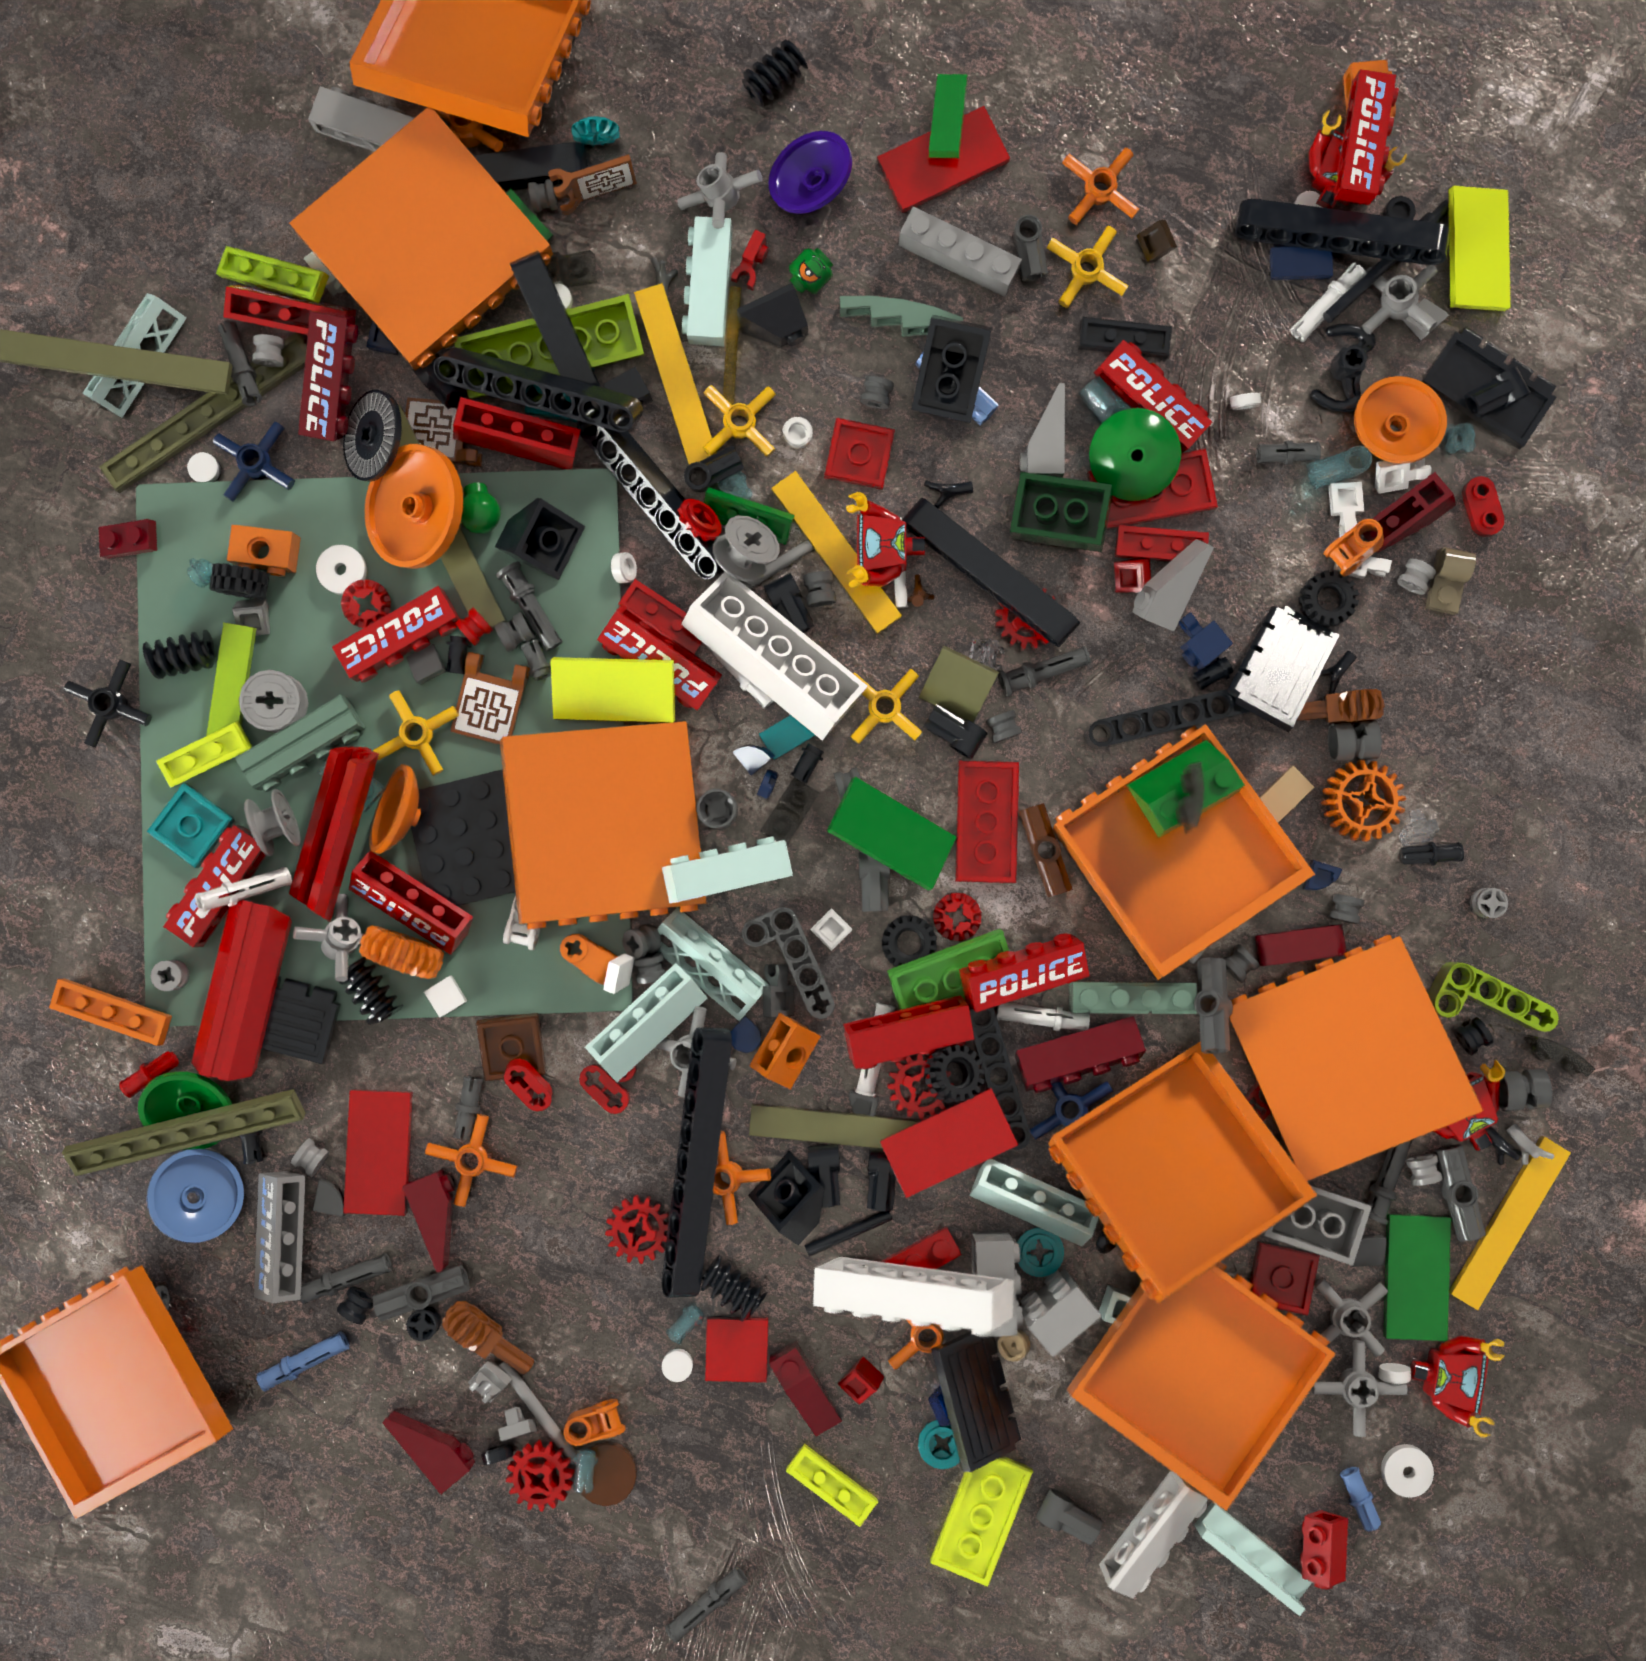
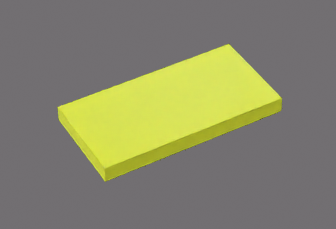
M1452 186L1448 189L1450 308L1506 311L1510 309L1508 190Z
M553 657L550 660L553 719L671 723L675 721L674 660Z
M1002 1456L971 1473L964 1472L930 1558V1563L988 1587L1033 1474V1468Z

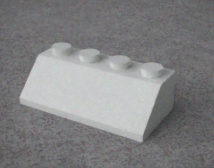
M1170 1471L1099 1564L1108 1587L1130 1598H1134L1138 1592H1143L1148 1587L1151 1580L1150 1576L1157 1567L1161 1568L1168 1560L1169 1551L1176 1542L1180 1543L1188 1533V1526L1193 1519L1199 1518L1204 1513L1207 1507L1206 1502L1209 1498L1177 1474Z

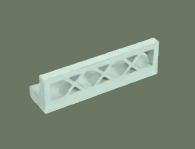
M147 293L113 346L141 349L140 343L142 340L154 336L157 346L155 352L164 353L183 325L186 317L157 296ZM162 309L176 318L169 329L158 330L156 318ZM152 326L153 332H148ZM164 334H165V336H164L163 339L161 340V339H160V335H164ZM93 376L83 394L121 418L144 385L141 382L121 379V382L115 383L117 379ZM128 385H132V387H131L130 390L128 391V387H127V386H128ZM122 387L124 399L118 408L104 400L112 388Z
M678 907L657 929L660 936L662 934L665 935L673 944V947H667L661 941V947L657 952H662L663 957L672 965L676 963L694 980L700 989L738 1021L745 1016L763 994V986H770L684 912L680 913ZM684 956L691 957L695 961L696 967H691L686 963ZM707 976H713L717 979L720 987L712 985ZM731 996H737L746 1005L741 1009L732 1001Z
M1212 1501L1194 1524L1200 1536L1300 1616L1305 1608L1299 1599L1312 1582L1302 1579L1301 1571Z

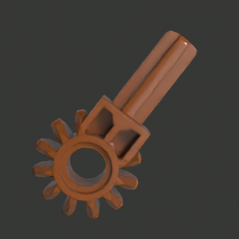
M1362 689L1326 694L1324 696L1325 700L1306 702L1297 721L1326 718L1328 724L1379 719L1384 715L1383 708H1385L1382 692L1378 689Z
M456 1301L445 1313L446 1315L442 1319L443 1329L447 1331L448 1336L462 1345L463 1348H468L483 1359H486L491 1352L521 1374H526L532 1368L534 1359L504 1339L502 1326L490 1319L489 1316L474 1304H469L467 1301Z

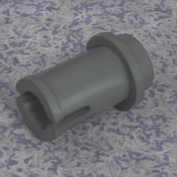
M532 640V645H530L529 641L521 645V650L530 667L529 675L534 677L535 681L549 677L551 675V663H547L539 640Z

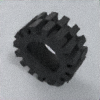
M216 563L212 565L209 589L217 593H224L225 595L264 600L267 594L269 574L257 569H249V567Z
M1326 570L1320 574L1318 573L1309 579L1300 591L1302 596L1299 597V603H1302L1303 606L1300 608L1301 613L1305 612L1307 614L1306 617L1326 628L1334 627L1349 619V616L1353 615L1356 611L1354 607L1359 603V600H1356L1359 592L1353 589V586L1356 585L1353 580L1349 582L1347 580L1349 576L1339 575L1340 571L1337 570L1332 572ZM1331 588L1338 593L1339 604L1336 609L1326 610L1320 606L1318 594L1321 589Z
M902 916L892 921L884 930L882 937L883 953L888 961L897 967L935 953L937 937L932 926L924 919L917 916ZM905 931H914L921 939V947L915 954H903L898 948V937Z
M949 1046L935 1051L932 1054L933 1058L927 1060L926 1063L930 1067L925 1068L924 1074H930V1078L925 1079L926 1085H933L929 1091L931 1094L938 1093L936 1096L938 1100H945L947 1103L966 1101L973 1098V1094L980 1092L981 1089L978 1086L983 1085L985 1079H981L979 1076L985 1074V1069L979 1070L978 1065L983 1064L981 1058L974 1059L977 1055L974 1050L968 1052L969 1047ZM951 1062L957 1063L963 1073L962 1082L958 1086L952 1085L947 1078V1066Z

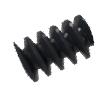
M785 39L782 41L781 48H773L771 55H764L762 63H754L753 71L747 69L743 72V85L750 97L761 108L765 106L762 99L763 95L769 100L774 99L771 91L772 88L776 89L779 93L783 92L782 80L790 86L793 84L790 77L791 73L799 79L802 77L799 67L802 66L808 69L803 55L795 44Z
M203 630V639H200L196 632H192L191 642H188L185 635L181 634L179 635V644H176L172 637H168L167 647H164L161 640L157 639L155 640V649L152 650L148 642H145L142 648L145 662L152 675L157 679H163L166 674L171 677L175 676L178 671L181 674L188 673L190 669L192 671H199L202 666L210 669L215 661L214 644L208 630Z
M362 957L348 967V980L339 983L341 985L350 983L345 992L348 995L357 993L352 1002L355 1005L364 1003L359 1012L361 1015L371 1013L366 1022L368 1025H372L391 1017L403 1005L393 1007L392 1004L397 996L386 997L385 994L390 986L379 987L378 984L383 979V976L372 977L371 974L376 969V966L365 967L364 964L368 959Z
M719 1254L702 1275L703 1283L700 1290L703 1292L712 1287L713 1290L710 1298L714 1299L721 1294L720 1306L723 1307L731 1302L730 1313L734 1314L741 1310L740 1321L743 1322L755 1312L768 1292L759 1296L761 1286L758 1284L749 1289L751 1278L746 1277L739 1281L741 1270L737 1269L730 1274L732 1263L727 1262L720 1266L722 1256Z

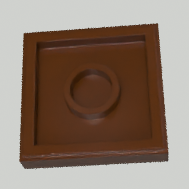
M538 1013L477 1020L476 1027L485 1081L504 1079L506 1066L514 1059H524L540 1075L546 1074L547 1070ZM514 1070V1072H513V1077H514V1078L517 1077V1076L523 1077V1076H524V1072L521 1071V1072L517 1073V1072Z

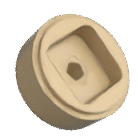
M1017 1329V1336H1000L998 1340V1350L1001 1356L1011 1362L1023 1359L1030 1350V1340L1026 1333L1020 1329Z

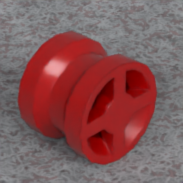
M474 607L469 610L467 617L458 619L455 622L456 626L474 646L480 642V637L493 631V628Z

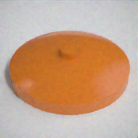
M421 444L404 445L399 447L389 470L378 480L370 482L365 500L366 529L372 546L380 557L388 563L409 569L423 568L438 560L450 547L457 534L463 511L462 485L458 472L451 460L441 451Z

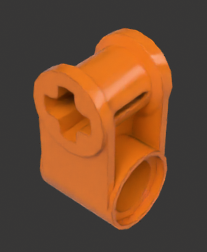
M1364 519L1325 549L1324 555L1327 558L1331 557L1340 567L1342 576L1345 577L1353 573L1365 560L1382 547L1384 536L1380 523L1373 519ZM1366 531H1374L1378 534L1371 542H1365L1361 539V535Z
M582 934L569 935L562 940L560 945V953L565 960L579 968L592 980L601 985L605 984L608 963L618 956L603 946L597 945ZM578 940L581 943L579 948L582 950V954L577 952L572 955L569 953L571 947L568 943H574Z
M605 1400L594 1406L571 1413L564 1427L566 1441L571 1445L581 1446L596 1440L608 1439L625 1432V1425L621 1424L617 1411L618 1400ZM582 1422L586 1426L587 1431L577 1434L572 1431L571 1424Z

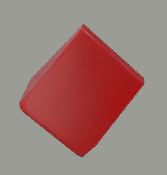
M1143 558L1114 562L1115 592H1141L1144 585L1151 579L1150 559Z
M862 1357L839 1380L837 1385L860 1405L879 1389L884 1376L865 1357Z

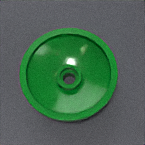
M1143 408L1125 409L1108 417L1096 430L1089 449L1090 468L1096 481L1112 485L1113 496L1128 501L1148 499L1162 492L1174 479L1181 461L1180 440L1174 427L1160 414ZM1136 449L1142 452V458L1139 461H1133L1131 458L1132 452Z
M169 1072L154 1078L146 1085L138 1101V1114L143 1126H148L232 1105L226 1092L207 1077L191 1072ZM216 1141V1142H212V1143H208V1144H204V1145H200V1146H196V1147H192V1148H188V1149H184V1150H190V1149H206V1148H209V1147L214 1146L215 1144L219 1143L220 1141Z

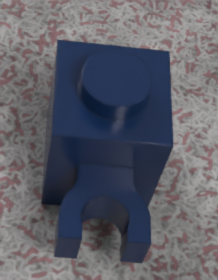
M1189 612L1178 623L1181 629L1191 638L1180 647L1184 651L1182 656L1191 667L1194 668L1196 666L1198 670L1204 668L1233 644L1215 620L1202 628L1194 615Z

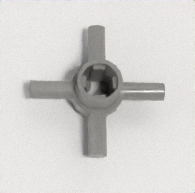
M723 152L715 155V164L706 166L698 174L696 182L700 191L677 200L681 210L704 202L713 207L712 225L717 229L724 226L725 212L732 209L739 201L740 193L738 190L762 182V175L758 169L736 178L726 173L727 155Z
M1428 265L1415 278L1407 275H1398L1388 281L1383 276H1380L1372 285L1382 292V308L1362 325L1363 330L1367 334H1371L1388 317L1401 320L1410 316L1428 332L1432 331L1436 327L1437 321L1417 305L1419 299L1418 290L1438 273L1437 268L1434 265ZM1371 266L1365 270L1366 273L1372 268Z
M338 894L335 905V920L329 922L325 929L295 926L293 938L321 941V949L324 955L335 960V980L344 982L348 980V955L353 953L358 945H361L360 941L365 933H361L360 926L355 920L348 918V896L346 894Z
M695 1007L690 1034L682 1036L678 1041L664 1038L655 1047L670 1052L671 1063L676 1069L682 1071L678 1096L684 1098L690 1050H687V1047L691 1048L694 1030L697 1027L703 1028L707 1011L704 1007ZM730 1057L729 1070H734L737 1062L735 1058Z
M1324 1278L1319 1279L1314 1286L1332 1306L1330 1311L1332 1324L1320 1335L1329 1340L1330 1343L1340 1334L1354 1338L1359 1337L1360 1340L1365 1341V1345L1375 1357L1380 1356L1385 1349L1369 1331L1371 1319L1367 1310L1387 1294L1388 1290L1379 1282L1359 1301L1352 1298L1341 1299ZM1351 1310H1354L1351 1316L1356 1321L1350 1325L1348 1321L1344 1320V1316L1347 1317Z
M1353 1340V1368L1344 1370L1339 1376L1338 1382H1316L1311 1390L1312 1394L1342 1395L1344 1400L1353 1406V1435L1365 1437L1366 1407L1375 1404L1379 1395H1407V1384L1377 1382L1374 1376L1365 1370V1341ZM1359 1381H1363V1391L1361 1393H1352V1388L1358 1389L1360 1387Z

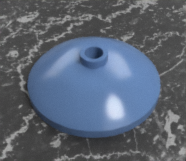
M206 1149L185 1150L169 1157L154 1172L147 1189V1208L154 1224L168 1237L185 1243L205 1242L224 1233L237 1219L244 1200L243 1182L236 1167L221 1154ZM189 1193L197 1194V1203L192 1204L187 1200Z

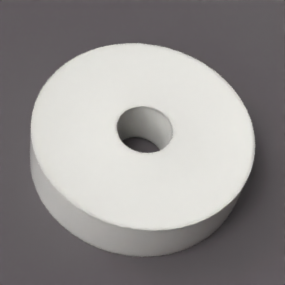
M334 545L327 548L320 555L316 564V574L318 580L326 589L335 594L343 595V592L350 584L366 579L367 564L363 556L352 547ZM345 565L346 572L338 575L337 570L339 566Z
M1402 1444L1393 1447L1385 1454L1381 1464V1474L1384 1482L1393 1492L1402 1497H1417L1426 1492L1432 1484L1434 1477L1433 1465L1428 1456L1413 1445ZM1410 1466L1411 1473L1403 1475V1470Z

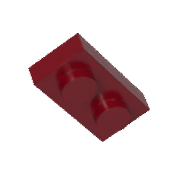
M144 519L98 527L100 557L110 559L157 551L156 521Z

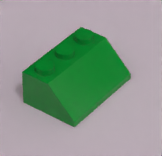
M1207 740L1127 785L1159 838L1237 794L1245 786L1229 759Z

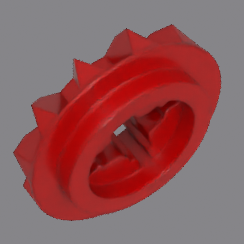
M686 499L682 502L677 511L680 515V522L686 525V530H690L694 537L699 536L705 542L708 540L714 541L721 534L722 527L712 508L696 499Z
M364 579L353 582L345 589L341 599V607L344 616L349 622L357 627L365 628L390 613L391 600L388 592L381 584L373 580ZM373 592L371 603L374 605V608L378 609V612L367 609L365 612H362L361 616L358 615L361 605L354 599V596L365 599L367 595L369 596Z
M951 893L941 898L936 904L933 912V922L937 931L946 939L964 941L972 937L979 929L982 912L976 900L964 893ZM960 904H962V915L970 919V922H959L958 926L953 930V919L946 915L945 911L949 913L956 912Z

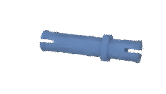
M339 1331L337 1334L292 1357H283L280 1363L257 1373V1382L260 1388L266 1392L286 1380L292 1381L298 1378V1374L348 1350L350 1346L344 1332Z

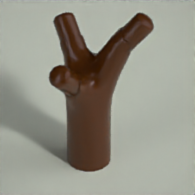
M916 574L914 591L907 598V602H912L914 606L920 607L923 605L924 600H934L935 596L923 590L921 576Z

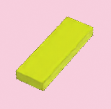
M239 721L156 760L171 788L252 748V745Z
M805 1443L786 1468L787 1473L859 1527H861L878 1503V1499Z

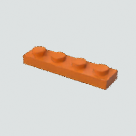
M65 978L57 980L49 1006L50 1009L156 1046L164 1045L172 1018L171 1015Z

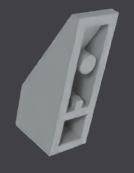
M1065 383L1058 384L1025 452L1020 453V471L1063 477L1065 469Z
M1195 539L1144 585L1142 591L1135 598L1132 612L1149 622L1175 631L1214 547Z

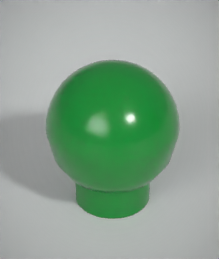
M475 482L466 485L463 489L462 525L467 530L476 534L492 531L498 525L501 518V508L497 500L488 493L487 485L484 483Z

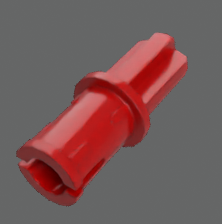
M166 1051L150 1063L141 1064L138 1071L119 1082L122 1093L131 1098L144 1089L154 1078L168 1073L177 1067L179 1060L176 1054Z

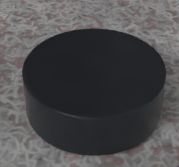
M1405 196L1392 198L1383 210V216L1414 219L1416 214L1413 201Z
M509 1443L489 1448L481 1453L483 1465L500 1462L514 1456L512 1446Z

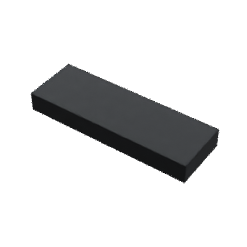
M1082 317L1078 349L1111 353L1124 339L1127 343L1132 342L1141 350V356L1167 359L1170 351L1172 326Z

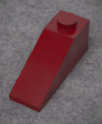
M1436 472L1432 473L1372 518L1380 523L1384 536L1383 545L1376 553L1430 525L1456 506L1453 492ZM1366 531L1362 535L1367 542H1371L1378 534L1374 531Z
M443 1168L402 1186L436 1273L449 1265L454 1203L452 1191H455L451 1176L445 1174Z
M797 1340L770 1355V1367L815 1437L842 1422V1418Z
M393 1410L382 1422L441 1495L468 1473L475 1463L473 1452L468 1445L460 1443L457 1438Z

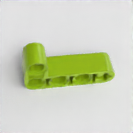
M1447 962L1442 965L1428 992L1435 1011L1440 1017L1451 1018L1458 1015L1466 999H1469L1531 1030L1551 1031L1557 1026L1559 1020L1556 1009L1551 1005L1466 963ZM1456 968L1462 974L1461 980L1457 984L1452 980V973ZM1486 982L1489 986V992L1483 998L1479 989L1481 984ZM1445 995L1449 1004L1446 1010L1441 1011L1438 1003L1439 999ZM1511 996H1514L1516 1007L1510 1011L1507 1007V1001ZM1529 1011L1539 1012L1542 1021L1540 1022L1539 1018L1527 1013Z

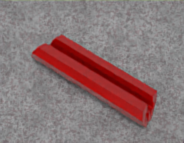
M339 747L330 749L289 891L291 896L329 922H331L379 753L371 751L368 747Z
M240 900L236 905L229 906L191 1062L200 1075L231 1081L251 1077L257 1069L292 924L289 916L271 906L256 904L246 900Z

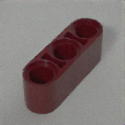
M1343 924L1255 936L1260 966L1343 956L1347 952Z

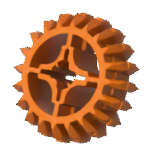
M1358 760L1356 766L1353 762H1348L1345 764V770L1342 768L1335 770L1337 778L1329 777L1327 779V782L1333 788L1323 789L1322 792L1325 795H1329L1330 798L1321 801V804L1323 806L1330 805L1331 811H1326L1324 816H1333L1335 818L1330 823L1331 828L1341 825L1339 835L1345 836L1350 832V840L1356 841L1361 837L1363 842H1368L1371 839V835L1376 840L1382 838V831L1386 834L1391 833L1392 827L1390 823L1397 825L1401 822L1395 813L1401 814L1405 812L1403 807L1398 806V802L1405 801L1406 796H1398L1397 793L1398 790L1403 789L1404 785L1393 784V781L1397 779V775L1393 773L1386 776L1388 772L1386 765L1378 769L1377 761H1370L1367 765L1365 760ZM1356 776H1364L1363 783H1359L1356 791H1344L1345 786L1350 780ZM1377 784L1382 789L1385 799H1382L1377 795ZM1364 796V799L1372 804L1363 806L1362 801L1353 797ZM1342 802L1347 803L1351 807V818H1353V821L1345 813ZM1372 810L1383 811L1376 822L1368 826L1363 825L1364 819L1368 818Z
M367 927L360 941L359 953L363 957L382 966L412 976L426 979L436 978L443 964L444 952L441 948L421 939L384 927Z

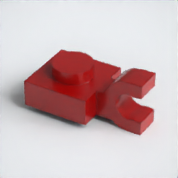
M754 230L742 255L740 265L735 268L731 275L732 282L737 283L740 276L747 275L750 277L747 288L752 291L754 290L756 285L755 268L758 263L763 264L769 251V247L766 246V234Z

